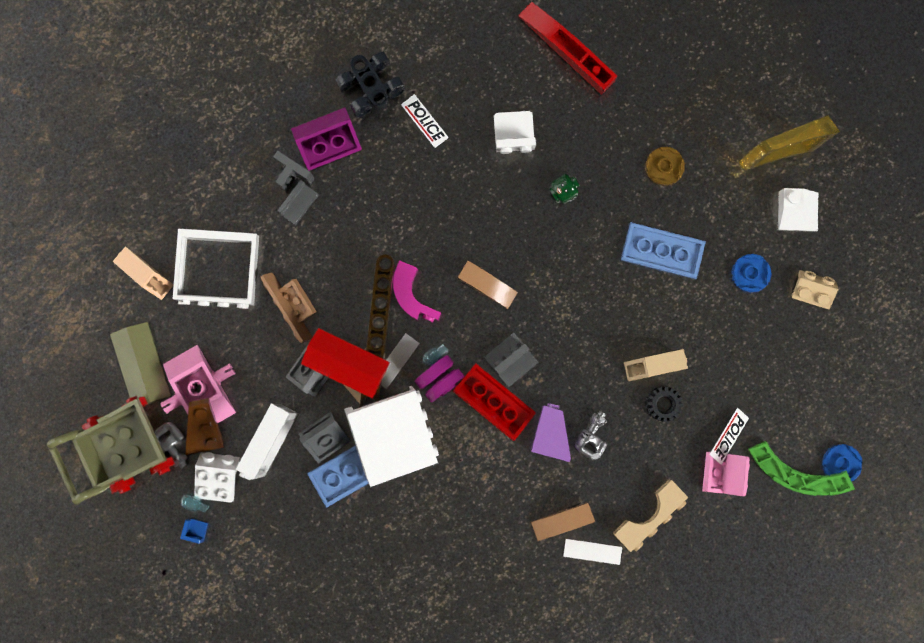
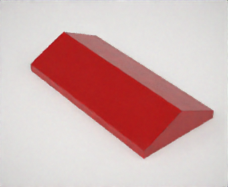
M318 328L307 346L301 364L373 399L390 362Z
M477 364L471 368L453 390L456 395L512 441L516 440L536 414L535 411Z

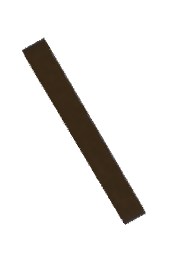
M387 254L379 256L376 261L366 351L382 359L385 357L395 268L392 257ZM387 259L391 262L388 269L380 267L382 260ZM381 279H387L389 284L387 288L381 289L378 287V282ZM380 298L386 300V306L382 309L376 307V301ZM382 318L384 320L383 327L375 328L373 325L374 320ZM374 338H380L382 345L379 348H373L371 341ZM381 383L374 395L375 402L380 401ZM362 393L360 407L365 406L364 401L368 397Z

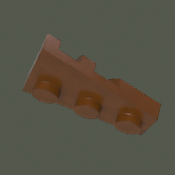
M209 398L189 402L185 455L224 448V441Z

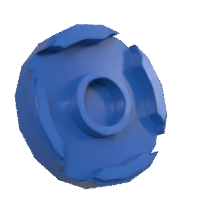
M747 254L739 258L733 265L731 272L735 285L748 293L758 292L765 288L770 282L772 275L769 263L762 256L756 254Z
M845 444L834 445L823 456V471L826 475H831L846 470L852 482L861 473L862 458L859 452L852 446Z

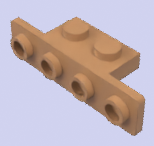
M272 272L262 275L260 278L263 286L269 291L274 304L282 312L283 318L290 325L295 338L300 343L312 339L303 321L317 311L297 279H293L281 287Z

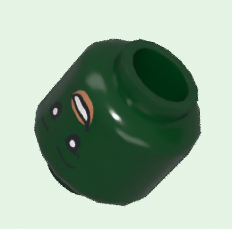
M563 174L552 181L550 191L557 202L566 203L578 195L577 187L580 184L575 176L570 177L568 174Z

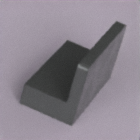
M300 180L277 211L296 226L319 194Z

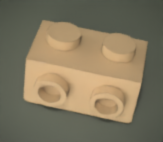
M800 270L798 273L799 279L793 290L792 298L830 309L838 291L837 282L831 277L825 276L823 278L817 276L814 272Z

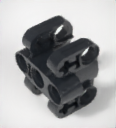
M384 51L377 53L369 61L362 55L354 56L350 64L353 73L347 71L335 79L341 93L354 86L358 87L359 84L365 94L350 104L356 118L369 113L371 107L378 110L385 109L389 103L388 96L390 99H393L405 91L404 84L399 76L384 84L379 79L377 73L388 65L390 66V61ZM359 62L365 64V67L361 70L355 68V65ZM373 79L375 83L369 87L365 85V81Z

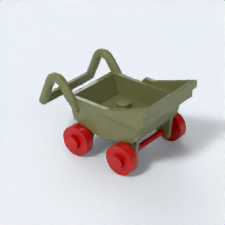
M137 396L131 397L126 400V404L105 416L98 417V415L88 418L86 420L87 423L81 426L82 430L71 431L48 441L47 447L53 456L73 504L79 505L82 501L96 496L108 488L112 494L116 492L123 494L131 490L130 486L136 483L134 476L148 469L151 475L158 473L159 476L171 471L169 467L175 465L172 457L166 459L143 409L148 404L145 396L137 398ZM70 440L73 441L93 488L77 494L57 449L58 445Z

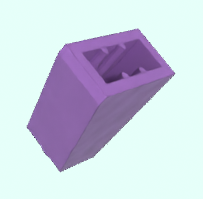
M548 403L547 406H542L531 452L570 462L571 457L563 411L558 410V405Z

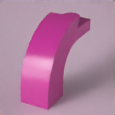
M399 261L393 278L394 293L399 305L415 320H418L421 313L423 314L422 318L433 322L435 319L438 321L441 312L419 303L413 296L412 284L418 268Z

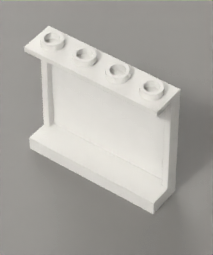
M409 386V391L354 410L352 406L344 409L370 487L438 463L436 456L439 455L436 445H432L431 442L433 434L430 426L427 427L425 423L428 417L425 409H421L420 402H422L419 390L416 391L412 386Z

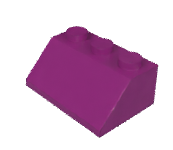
M346 108L291 128L308 171L362 150Z

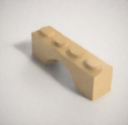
M672 480L666 481L655 492L657 509L649 520L642 523L625 520L613 532V535L628 551L632 552L633 550L637 551L644 544L642 541L647 536L651 538L658 531L657 527L661 523L666 524L672 518L671 514L676 509L679 511L686 505L685 500L688 497Z

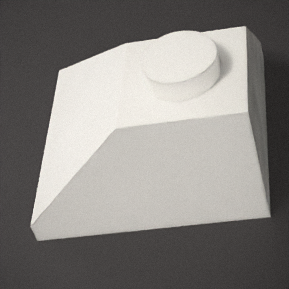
M784 188L779 191L778 230L818 231V192L796 188Z

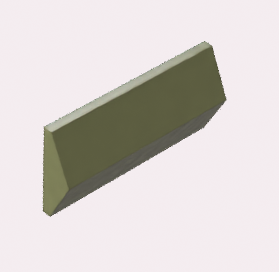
M148 322L126 327L110 334L130 398L145 396L149 404L170 397L171 393Z

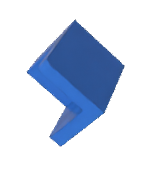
M193 518L186 519L180 539L198 544L204 542L209 522Z

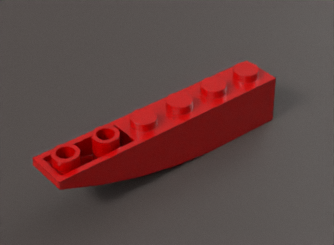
M533 2L518 15L521 20L601 95L615 82L617 75L566 28Z

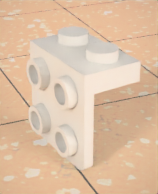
M505 112L494 115L496 152L509 154L512 151L527 153L535 150L536 139L534 138L532 112Z
M201 452L195 465V497L233 502L235 474L240 457Z

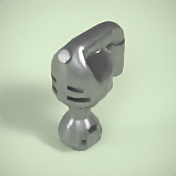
M601 411L598 414L593 413L591 418L592 424L589 430L583 429L575 444V448L591 460L600 458L607 447V443L595 435L598 428L607 422L605 419L606 414ZM589 443L595 448V452L586 448L585 445Z
M166 422L155 431V435L162 451H168L175 462L174 467L179 465L182 469L187 465L185 460L188 457L183 453H179L174 445L184 436L174 423ZM169 430L171 434L168 437L163 435Z

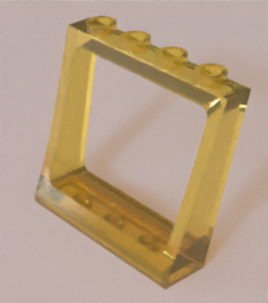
M827 115L762 141L739 160V163L744 170H749L785 157L812 152L840 131Z

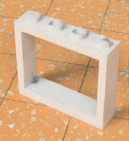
M178 229L173 299L182 305L198 302L199 306H209L210 303H217V307H229V304H237V308L248 309L249 305L254 306L259 236L253 233ZM187 239L251 243L247 299L184 295Z
M271 403L236 468L240 472L239 476L253 480L266 475L299 413L282 404Z

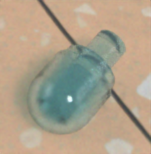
M444 344L437 349L435 347L431 348L423 355V363L428 367L433 366L443 358L442 354L448 351Z
M186 494L181 499L182 507L191 512L200 510L206 513L208 505L201 503L202 499L195 495Z

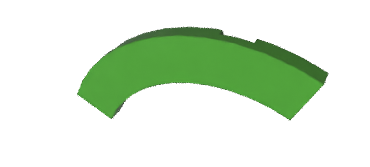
M767 441L748 448L753 459L768 476L793 491L817 496L838 495L855 490L846 470L831 475L807 474L795 470L781 461L771 450Z

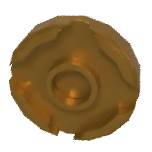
M660 147L654 150L646 161L647 175L658 185L668 186L674 184L682 177L685 170L684 159L676 149L671 147Z

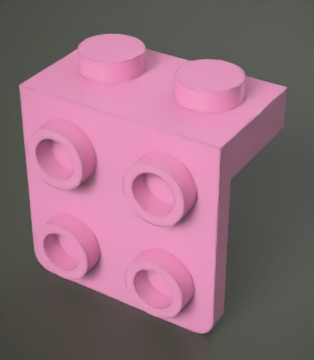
M706 452L702 491L745 496L748 488L749 457L727 454L723 463L720 464L709 455L711 452Z

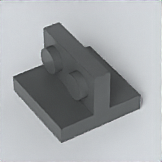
M277 150L273 158L278 165L284 168H281L275 177L279 188L287 193L297 177L311 185L314 180L311 172Z
M512 333L484 356V359L508 387L539 363L531 354L527 345L523 344L515 333Z
M306 346L286 378L305 393L316 397L329 377L301 364L307 349Z
M331 411L298 433L302 445L318 464L351 442Z

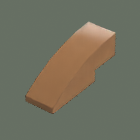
M467 261L458 276L460 281L506 309L509 308L518 293L470 261Z
M586 502L532 521L531 524L539 541L591 524L595 520L590 506Z

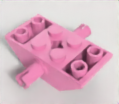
M196 345L163 364L168 381L176 394L161 402V406L166 407L163 409L166 413L182 405L188 414L189 402L205 398L210 400L217 424L236 413L221 386L222 381L236 374L230 363L216 372L212 371L199 346ZM196 384L202 386L201 392H195Z

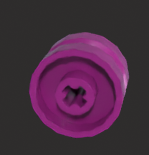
M448 355L436 362L414 381L420 389H424L430 384L433 385L425 394L431 403L440 396L443 397L456 386V383L465 377L459 368L454 369L449 374L446 373L454 363Z

